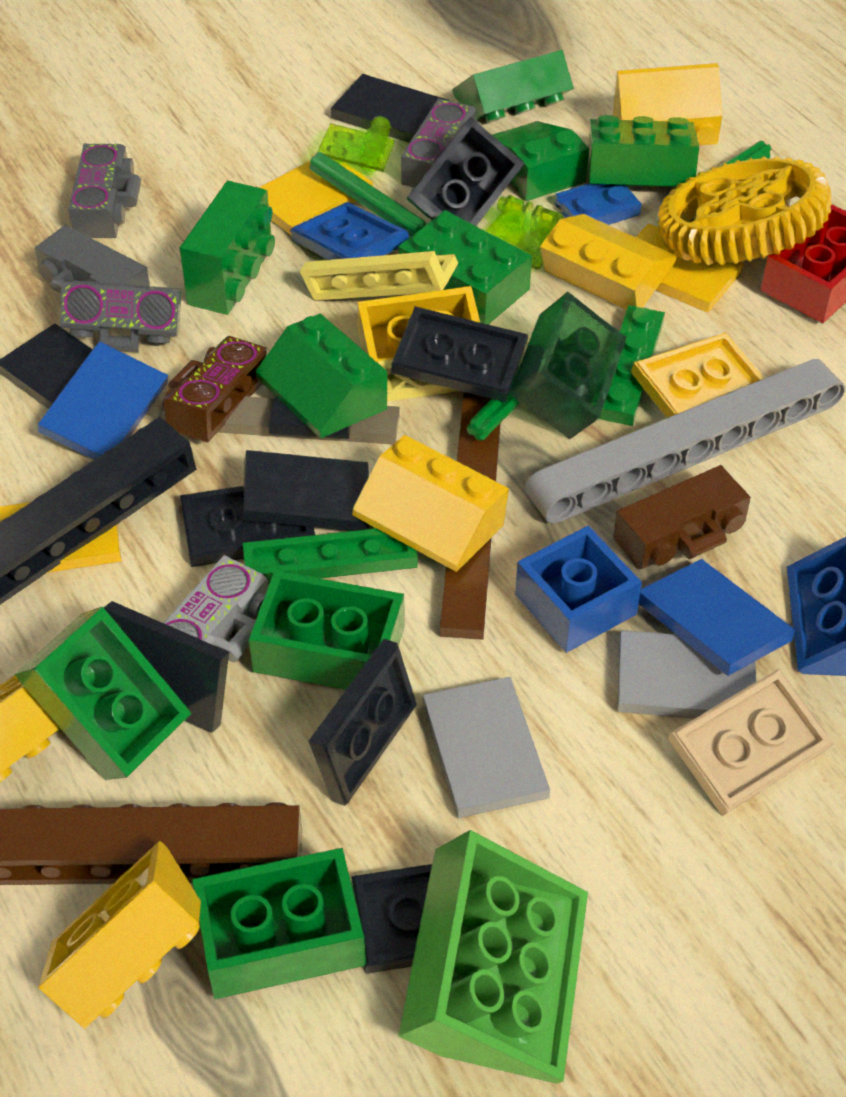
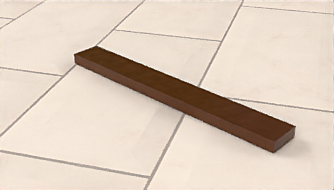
M464 392L457 462L496 481L501 423L485 440L478 441L474 435H469L467 426L470 424L471 419L491 399ZM492 538L457 572L446 567L440 637L484 640Z

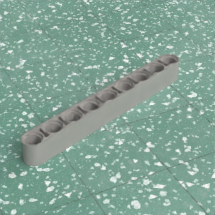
M820 359L806 361L544 468L529 478L524 488L525 494L546 521L554 524L562 522L823 412L840 401L845 393L846 386Z

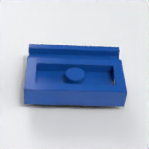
M589 183L555 194V206L557 208L561 207L565 218L585 214L610 225L641 215L642 203L626 185Z

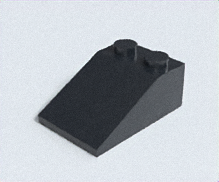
M470 117L456 130L406 199L431 221L446 210L477 226L525 163L476 120Z

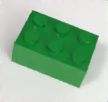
M602 115L598 119H590L588 144L590 184L677 186L680 183H686V179L689 177H696L699 142L694 122H689L681 117H672L668 121H654L653 118L647 116H637L633 120H619L618 117L613 115Z
M227 180L181 244L179 249L188 305L228 315L236 302L242 300L249 282L258 276L261 264L267 256H271L275 246V237L271 235L270 224L273 210L269 206L268 191L266 189Z
M446 210L398 246V254L435 251L436 256L455 254L458 265L443 290L471 286L480 323L489 325L530 290L532 255Z
M274 570L249 638L253 672L346 690L383 639L397 642L399 646L405 628L404 594Z
M103 606L81 613L14 674L105 780L127 778L192 714Z
M343 847L192 879L194 891L201 901L199 922L214 1000L366 966L364 934Z

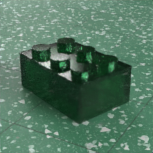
M567 291L539 314L509 394L568 439H571L600 418L627 337Z

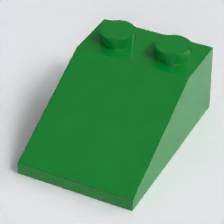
M535 121L493 134L498 141L525 163L510 182L525 201L586 183L589 147L572 129Z

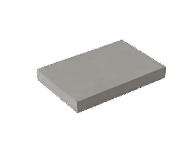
M621 630L619 643L618 712L697 718L756 682V661L727 676L676 634Z
M511 677L423 695L424 710L458 818L549 798L550 788Z

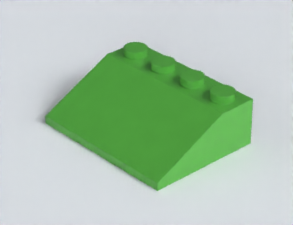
M472 830L436 848L398 1037L441 1057L556 1084L563 1082L588 892Z

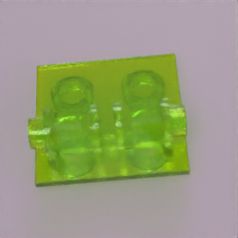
M375 117L371 121L367 132L330 123L317 152L324 153L337 163L346 162L358 165L361 169L369 172H384L396 140L389 138L391 126L390 122L384 117Z
M512 195L507 197L501 196L497 204V210L502 212L486 232L532 255L531 267L539 270L543 266L540 246L557 222L564 218L562 213L543 208L541 205H537L534 208V204L529 201L524 206L525 201Z

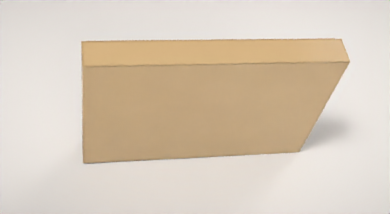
M779 668L675 730L668 737L672 746L722 816L834 745V742Z

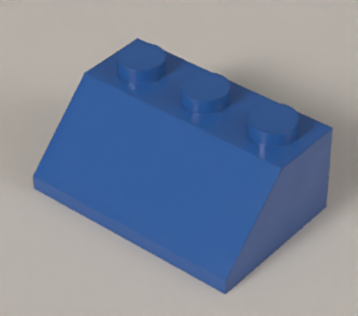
M846 537L787 566L793 628L795 629L794 639L798 671L802 674L846 676Z

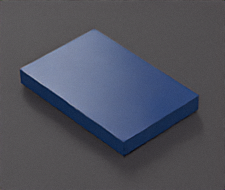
M349 202L290 229L292 241L327 260L383 256L397 250L398 246L409 239L408 231Z
M99 341L40 420L38 432L95 460L107 450L112 449L132 435L167 385L168 374Z
M703 559L642 588L640 591V606L727 676L793 641L795 631L793 627Z

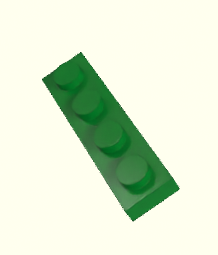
M628 305L597 401L594 419L628 426L634 425L644 388L632 375L631 369L634 362L654 356L664 324L665 312Z
M379 529L243 543L245 566L263 574L267 578L268 584H270L274 570L321 579L418 568L417 550Z

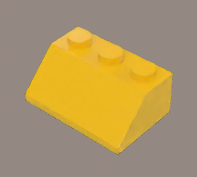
M718 63L618 70L613 116L618 117L619 120H633L637 116H647L653 118L654 121H668L672 117L685 118L689 122H694L699 146L718 144L723 116Z
M585 214L560 219L540 246L545 272L626 310L628 305L643 308L677 260L676 255Z
M472 287L358 302L357 329L362 350L376 362L394 359L415 306L480 322Z
M404 434L379 456L353 507L352 515L457 572L504 526L509 488Z
M15 675L0 684V782L13 772L10 766L24 755L29 759L46 749L51 743L48 737L60 729Z
M161 841L156 843L51 941L38 988L84 1029L98 1016H101L103 1019L110 1016L123 1001L124 992L136 981L143 984L149 980L162 963L161 958L174 946L177 949L183 948L199 930L201 901L172 854Z

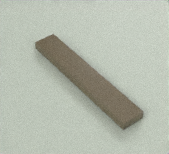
M245 397L226 421L225 425L218 431V433L393 445L397 439L400 407L387 406V410L353 424L349 439L269 434L268 423L275 398ZM162 407L159 417L166 421L165 411Z

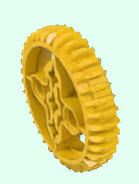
M764 156L761 159L753 160L750 158L746 161L737 160L731 164L724 163L721 167H711L707 172H699L698 176L689 177L686 179V183L678 184L676 189L669 192V196H666L663 199V203L659 206L658 226L660 236L663 238L664 245L667 246L668 251L673 252L678 257L682 256L683 260L688 261L692 259L694 263L705 261L706 265L714 262L724 265L726 262H734V264L745 260L751 262L752 259L760 257L765 259L767 255L773 253L780 254V251L783 249L791 250L795 243L802 244L805 242L806 237L814 236L816 230L823 228V223L828 220V215L831 213V189L825 173L821 172L820 168L813 166L812 163H804L800 159L793 161L790 157L780 159L778 156L767 159ZM795 196L800 198L796 203L790 206V199L794 198ZM693 217L696 218V220H694L693 222L689 223V221H690Z

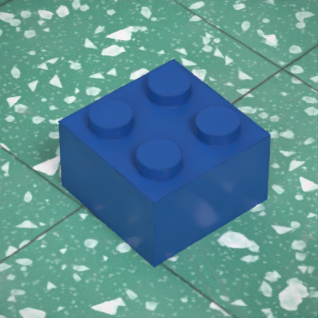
M588 525L518 561L515 595L565 653H568L637 615L642 581Z

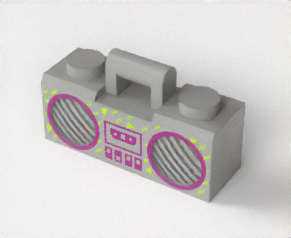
M224 555L166 619L164 624L228 651V661L236 662L250 646L249 638L268 589V580L263 574Z

